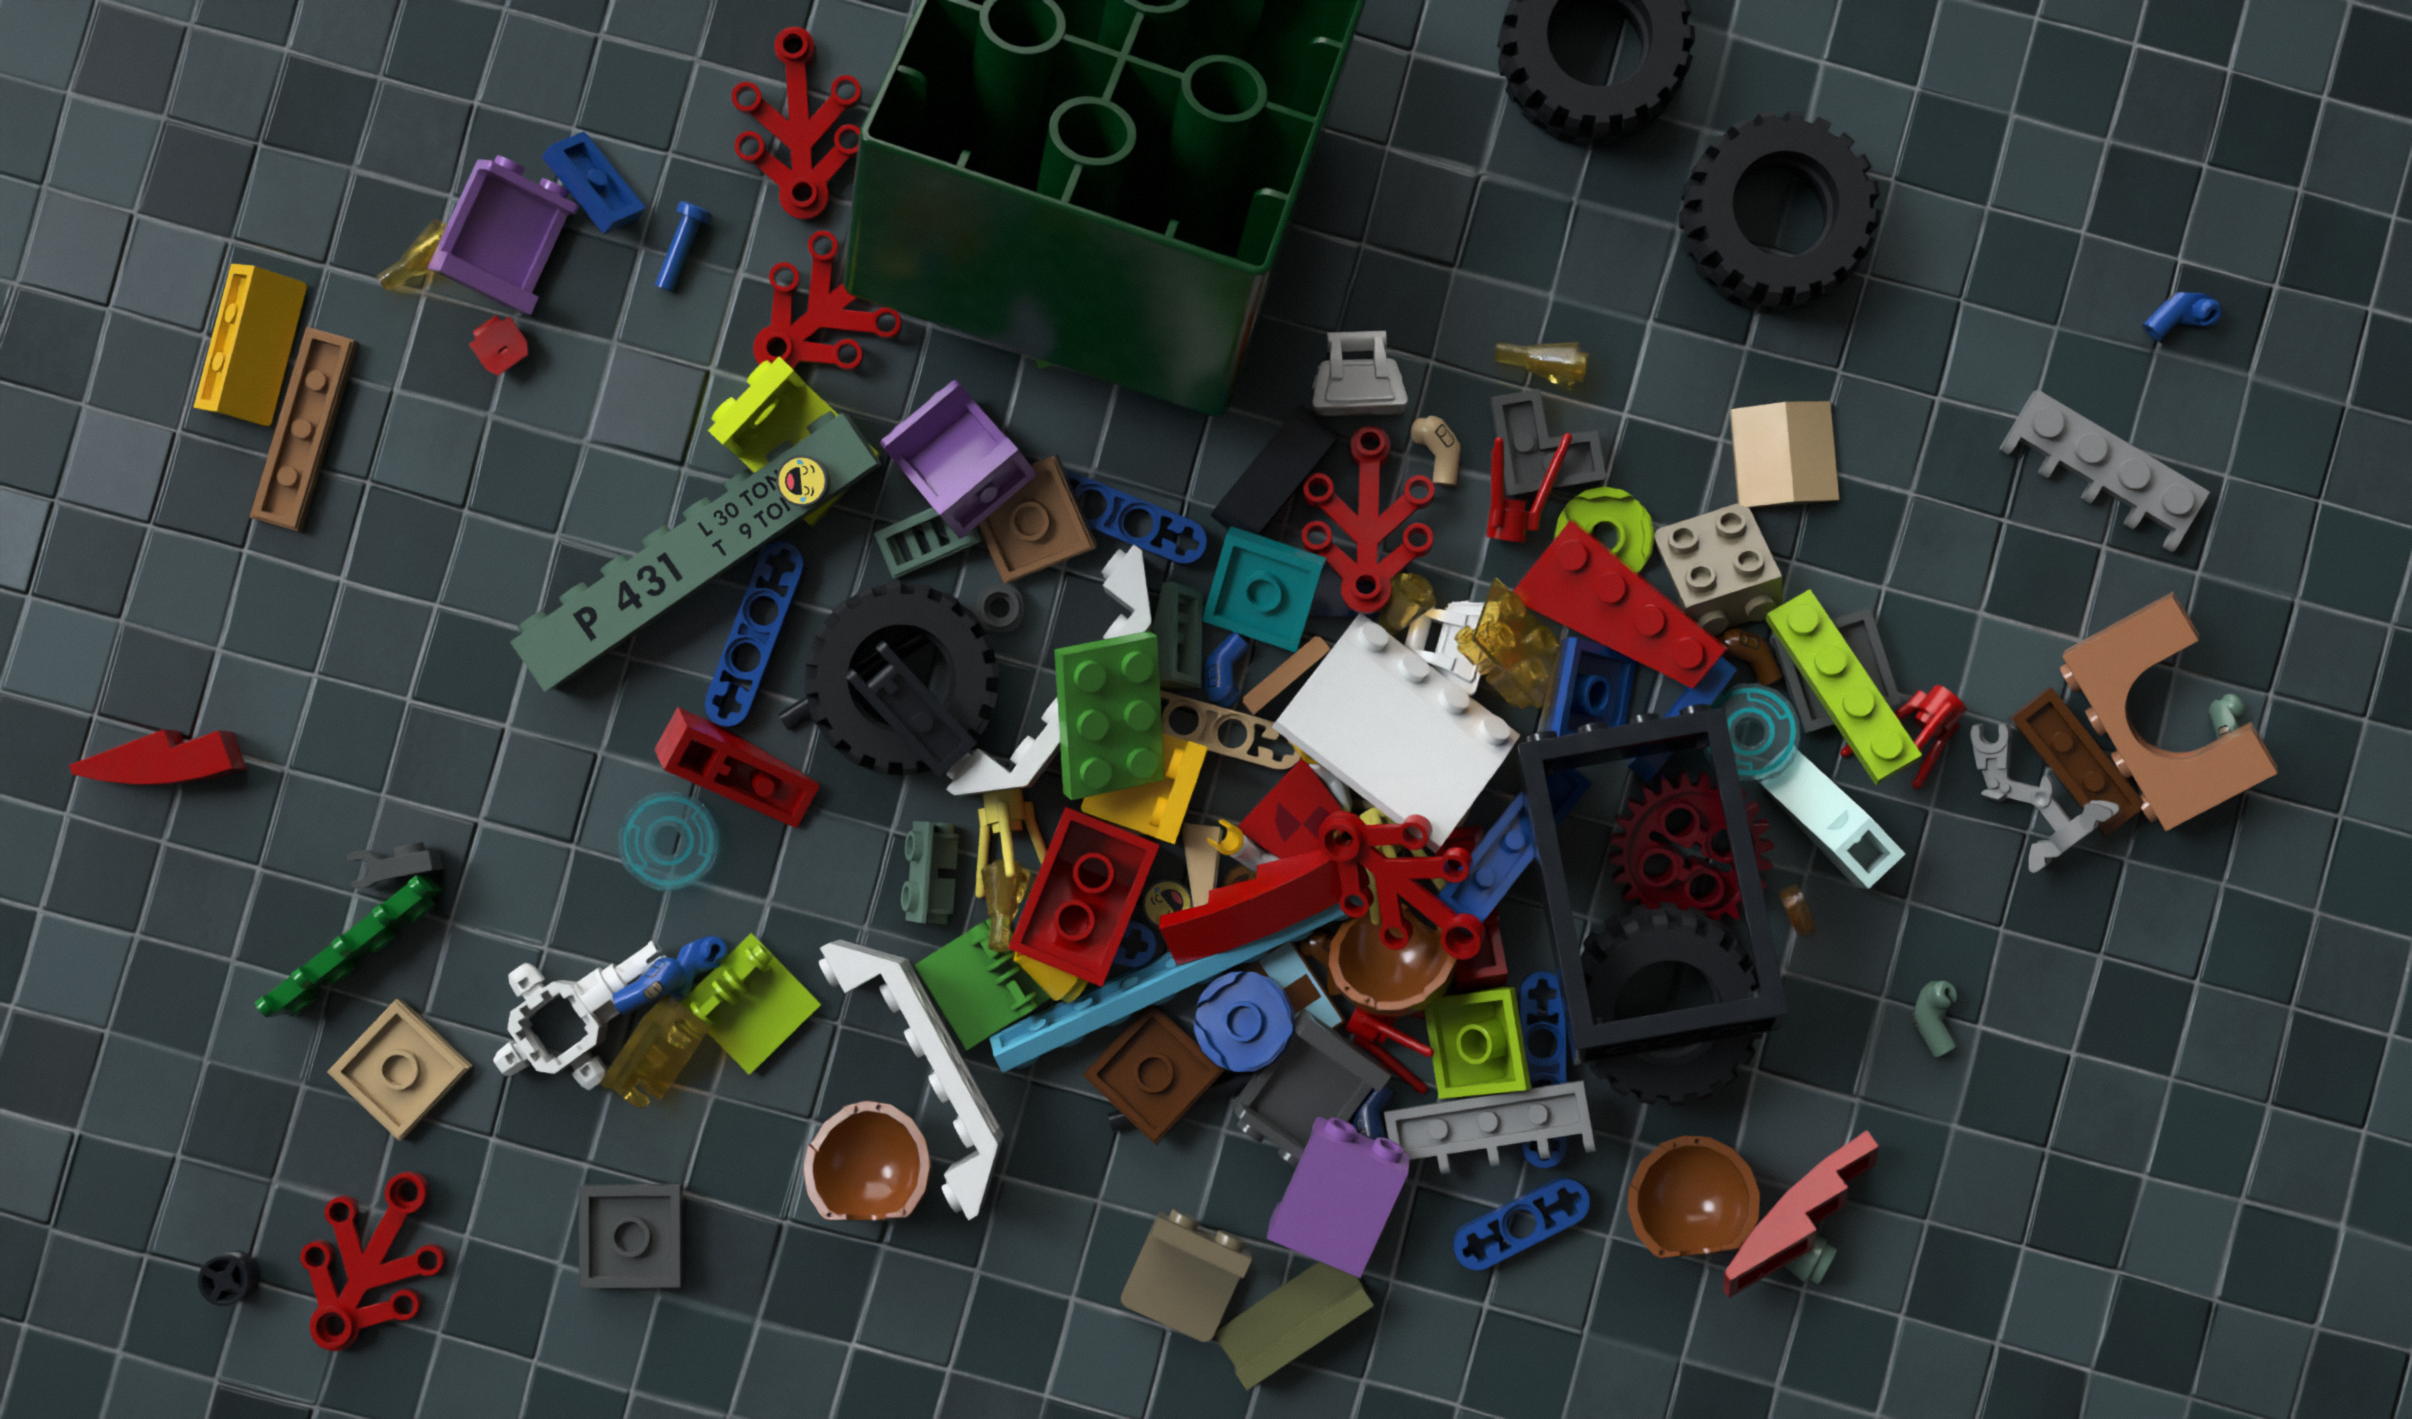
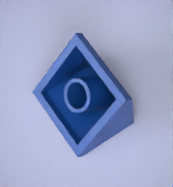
M1568 637L1562 640L1544 731L1557 732V737L1576 734L1580 726L1595 722L1608 723V728L1625 725L1637 661L1607 646L1575 637Z

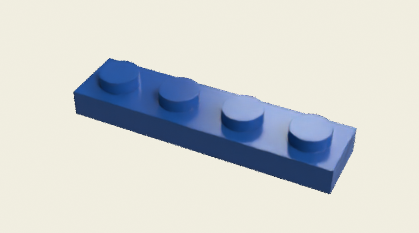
M1574 768L1556 771L1554 776L1546 777L1556 829L1592 784ZM1521 790L1470 853L1473 859V866L1466 879L1459 883L1448 881L1436 896L1457 914H1472L1483 923L1534 858ZM1461 864V866L1457 869V871L1463 870L1462 864ZM1460 927L1466 933L1472 935V933L1468 929Z

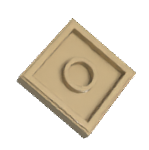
M396 998L327 1073L396 1139L401 1141L410 1134L473 1066L402 998Z

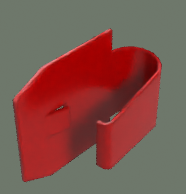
M495 315L472 331L475 340L469 344L484 368L497 376L529 355L527 340L510 316L501 321Z

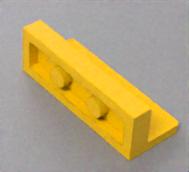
M231 264L193 408L209 413L235 417L262 426L271 425L307 289L305 282L257 266Z

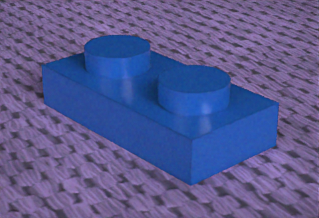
M585 131L550 145L543 154V160L603 234L638 220L646 209L644 204Z

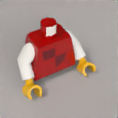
M1292 744L1293 748L1300 755L1301 759L1237 827L1225 819L1218 821L1227 828V835L1223 841L1215 842L1209 837L1207 838V843L1221 854L1230 855L1254 872H1257V865L1321 849L1318 832L1324 819L1334 812H1351L1353 808L1349 786L1294 744ZM1338 829L1340 835L1345 831Z

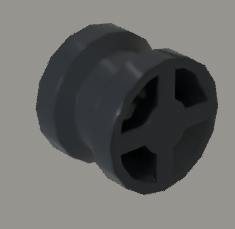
M239 1250L228 1251L205 1263L198 1276V1287L202 1296L211 1304L230 1306L250 1296L256 1290L260 1281V1268L256 1260L248 1253ZM235 1270H237L236 1274L238 1276V1280L240 1281V1283L235 1281V1276L233 1274Z

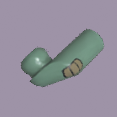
M2226 694L2220 701L2215 699L2210 705L2208 714L2217 739L2240 728L2236 720L2244 716L2246 708L2235 694Z
M1932 981L1926 984L1920 991L1913 1012V1022L1934 1057H1939L1956 1047L1955 1042L1943 1023L1950 1004L1955 1003L1957 999V992L1954 986L1947 981Z

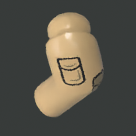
M1436 416L1418 418L1412 424L1411 437L1415 443L1426 445L1435 455L1433 484L1457 486L1461 450L1460 441L1443 419Z

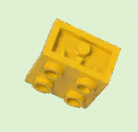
M1162 733L1164 780L1085 797L1081 805L1082 812L1175 844L1208 747Z

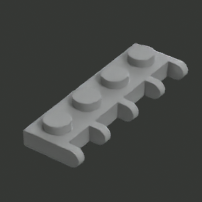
M2038 389L2032 392L1999 448L2000 451L2009 455L2019 441L2046 457L2038 470V473L2045 478L2051 475L2058 464L2087 481L2088 485L2081 496V499L2091 504L2099 491L2102 490L2129 506L2131 510L2124 521V525L2131 529H2134L2139 524L2143 516L2166 528L2170 532L2162 547L2170 552H2173L2178 547L2210 491Z
M1585 1080L1534 1087L1525 1091L1496 1093L1399 1108L1384 1112L1389 1140L1400 1145L1404 1153L1410 1156V1160L1437 1156L1441 1175L1452 1173L1450 1154L1487 1148L1490 1166L1496 1167L1502 1166L1500 1146L1537 1140L1541 1160L1552 1158L1549 1138L1575 1134L1583 1135V1146L1586 1153L1597 1151Z

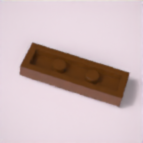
M2052 687L2044 689L2008 717L2082 811L2085 804L2090 803L2092 800H2105L2120 805L2118 813L2105 822L2100 821L2096 829L2102 836L2107 837L2142 809L2141 807L2144 803Z

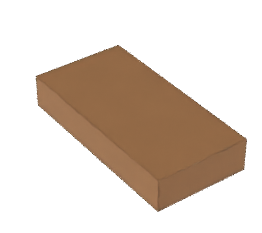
M1315 636L1242 698V704L1254 716L1331 649L1320 636L1318 638Z

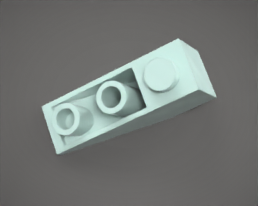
M1787 746L1764 768L1776 762L1783 755ZM1794 746L1787 758L1779 766L1753 778L1856 888L1869 889L1905 855L1901 848L1861 807Z

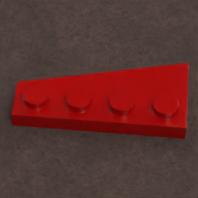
M1570 520L1508 596V598L1692 689L1699 685L1728 650L1724 644L1576 520Z

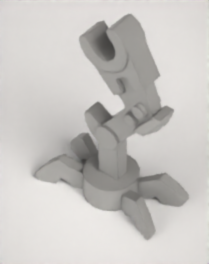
M1976 724L1972 726L1970 736L1977 770L1982 769L1988 787L1981 792V795L1997 802L2011 798L2032 803L2040 810L2056 831L2049 837L2050 840H2039L2031 845L2029 853L2030 872L2035 873L2053 861L2052 857H2058L2095 830L2099 826L2100 821L2105 822L2120 811V805L2105 800H2092L2090 803L2085 804L2082 814L2070 820L2053 797L2055 790L2054 782L2049 775L2042 777L2039 787L2010 779L2009 767L2011 740L2013 737L2010 724H1999V739L1996 743H1990L1985 739L1983 724Z

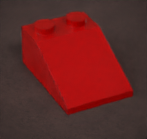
M1065 807L1008 949L1103 987L1161 845Z

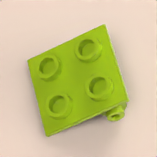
M750 933L720 963L719 967L715 968L690 992L687 999H683L679 1003L688 1012L686 1015L688 1020L699 1030L704 1028L748 1075L759 1067L822 1005L753 933Z

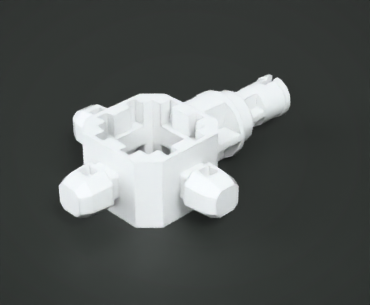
M651 940L648 942V945L618 966L612 963L604 970L598 967L578 982L559 980L551 982L546 987L542 984L545 978L535 966L529 963H524L508 975L509 984L516 996H523L526 1001L510 1011L507 1030L517 1043L510 1041L496 1053L493 1060L504 1076L514 1075L530 1066V1061L536 1071L552 1074L572 1066L575 1070L572 1076L587 1090H592L608 1078L607 1069L600 1056L593 1057L590 1051L605 1042L608 1022L620 1014L614 1005L612 995L636 982L656 960L667 957L666 955L659 956L653 962L651 961L654 956L663 950L655 941ZM562 995L564 999H569L574 1010L585 1022L586 1026L584 1028L588 1035L555 1058L553 1053L548 1054L543 1043L531 1030L530 1027L533 1025L529 1018L556 997Z

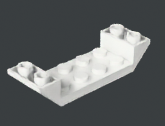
M1135 545L1131 547L1127 554L1119 549L1101 572L1106 579L1103 588L1110 597L1128 609L1132 615L1128 619L1120 614L1103 636L1104 639L1144 631L1151 632L1153 626L1142 550ZM1057 697L1041 717L1047 723L1036 740L1028 735L1011 756L1010 760L1016 764L1012 771L987 752L977 748L973 755L969 752L966 753L949 769L946 775L953 781L946 790L955 796L963 797L1001 790L1033 787L1061 750Z
M841 939L822 946L820 949L825 958L819 961V965L833 988L840 985L844 993L879 975H882L886 983L880 985L879 988L887 1005L893 1013L901 1009L910 1026L904 1031V1035L911 1049L918 1058L926 1055L934 1070L933 1074L929 1075L928 1078L935 1093L942 1103L950 1099L958 1114L953 1124L959 1137L967 1148L975 1145L977 1149L951 1164L944 1174L946 1184L941 1186L949 1205L955 1213L963 1210L968 1220L974 1218L979 1214L985 1203L1004 1133L909 959Z

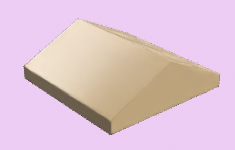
M1830 401L1780 402L1730 410L1737 500L1741 506L1758 508L1839 500Z

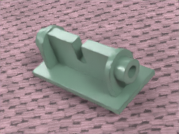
M913 821V831L908 832L905 841V856L910 861L909 881L904 883L901 892V905L903 911H906V921L926 923L928 913L927 923L947 924L948 914H953L955 879L938 878V868L956 869L959 834H954L955 824L935 822L934 829V822Z

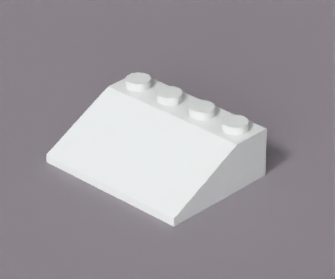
M1362 613L1358 614L1272 726V728L1397 824H1402L1408 816L1414 814L1427 818L1432 825L1433 832L1426 846L1435 853L1445 842L1520 737V734L1509 727L1502 718L1492 714L1470 697L1464 689L1453 684L1427 664L1421 656L1410 651L1388 634L1382 626L1374 623ZM1408 827V832L1415 838L1423 837L1422 832L1418 828Z

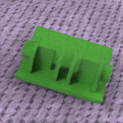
M1000 912L914 965L966 1051L1051 998L1020 964L1013 960L1015 951L1008 949L1013 933Z

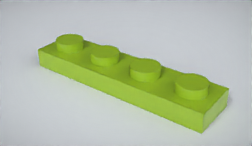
M1811 589L1767 613L1766 622L1876 786L1920 761L1922 754Z

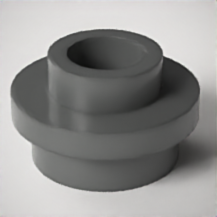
M991 584L984 588L976 599V617L980 620V624L991 632H1010L1018 627L1024 618V599L1020 592L1009 584ZM999 599L1006 600L1010 605L1009 613L1002 618L993 616L991 612L992 604Z

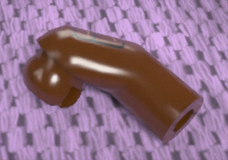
M1739 628L1726 629L1724 635L1716 637L1728 648L1722 657L1727 661L1735 657L1749 662L1761 687L1784 677L1767 641L1763 637Z
M1315 928L1310 936L1298 941L1299 951L1304 957H1314L1326 967L1327 994L1341 995L1328 965L1330 944L1335 935L1329 930Z

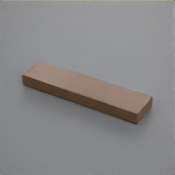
M306 326L249 518L297 532H303L359 342Z

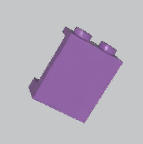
M497 155L494 162L477 159L427 269L518 313L531 315L539 298L532 294L567 216L569 214L576 215L580 205L568 200L569 190L559 184L544 178L537 184L523 177L522 174L525 168L505 157Z
M958 380L951 381L942 390L936 392L928 402L904 422L898 424L880 442L883 449L959 539L963 538L1038 475L1019 449L998 429Z
M1316 1117L1310 1139L1282 1201L1277 1203L1270 1218L1267 1239L1361 1278L1409 1174L1410 1156L1404 1153L1403 1148L1394 1141L1382 1137L1373 1140L1357 1133L1353 1125L1342 1119L1329 1118V1120Z

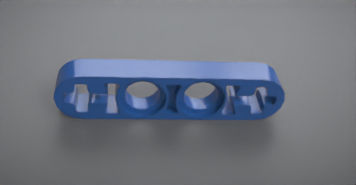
M1065 469L1069 480L1079 484L1074 490L1078 501L1083 494L1090 491L1099 492L1106 499L1107 506L1102 516L1096 519L1086 518L1091 530L1130 546L1135 545L1142 551L1183 566L1196 563L1206 552V533L1201 525L1195 521ZM1134 510H1144L1153 519L1152 530L1144 537H1132L1124 529L1126 516ZM1165 518L1172 521L1167 527V531L1173 534L1182 535L1185 529L1192 530L1194 532L1193 541L1199 544L1197 550L1188 549L1184 556L1178 555L1176 553L1177 545L1165 538L1162 539V548L1151 545L1160 533L1161 519Z
M778 541L771 543L760 554L705 699V709L711 721L720 726H740L750 717L806 571L805 556L800 549L789 542ZM784 551H789V560L795 564V569L792 573L784 572L778 584L782 588H788L786 596L783 597L772 589L759 588L763 578L771 584L773 582L776 569L769 565L773 556L781 558ZM770 597L778 605V616L769 625H759L755 623L751 616L752 605L759 598ZM742 644H753L760 651V663L753 671L741 672L734 665V652ZM726 672L738 679L752 681L749 691L739 686L735 701L742 704L739 713L730 712L727 719L721 717L723 709L716 705L719 696H729L734 684L723 682Z
M1533 971L1522 979L1518 989V1011L1530 1084L1532 1086L1533 1083L1539 1080H1548L1553 1084L1566 1083V1022L1557 976L1547 971ZM1539 979H1545L1546 986L1555 989V997L1548 998L1545 1002L1546 1015L1549 1016L1556 1013L1557 1022L1555 1024L1542 1020L1527 1024L1528 1013L1538 1016L1537 1000L1528 998V990L1537 988ZM1540 1029L1549 1030L1556 1039L1554 1052L1545 1058L1533 1056L1528 1048L1529 1037ZM1567 1136L1550 1138L1557 1141L1556 1148H1551L1552 1158L1541 1160L1538 1151L1530 1148V1142L1519 1143L1520 1149L1526 1160L1535 1167L1544 1169L1554 1167L1566 1155Z

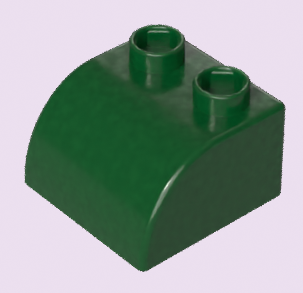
M919 0L860 129L843 276L845 290L856 298L1125 387L1134 392H1140L1208 416L1219 417L1224 415L1231 405L1289 240L1342 80L1366 0Z

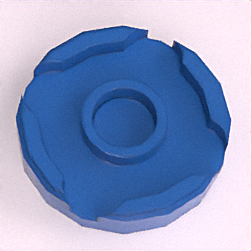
M1230 972L1215 979L1200 995L1196 1006L1198 1009L1196 1020H1194V1033L1201 1050L1216 1065L1235 1072H1257L1275 1064L1288 1050L1295 1032V1010L1287 992L1272 978L1256 972Z

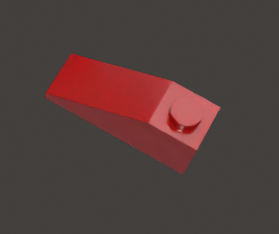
M677 707L654 749L664 771L794 828L798 827L820 787V784L814 779L733 732L680 707Z

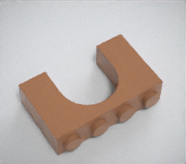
M2174 591L2066 649L2062 656L2066 664L2060 666L2061 673L2071 690L2076 693L2082 689L2092 706L2086 709L2085 712L2099 736L2108 733L2117 748L2116 751L2111 753V756L2118 770L2126 780L2133 776L2143 792L2139 797L2144 802L2141 807L2144 814L2151 823L2159 820L2165 831L2278 774L2277 764L2252 722L2204 747L2187 752H2172L2160 749L2147 742L2134 728L2127 707L2128 693L2134 681L2149 667L2199 641V633Z

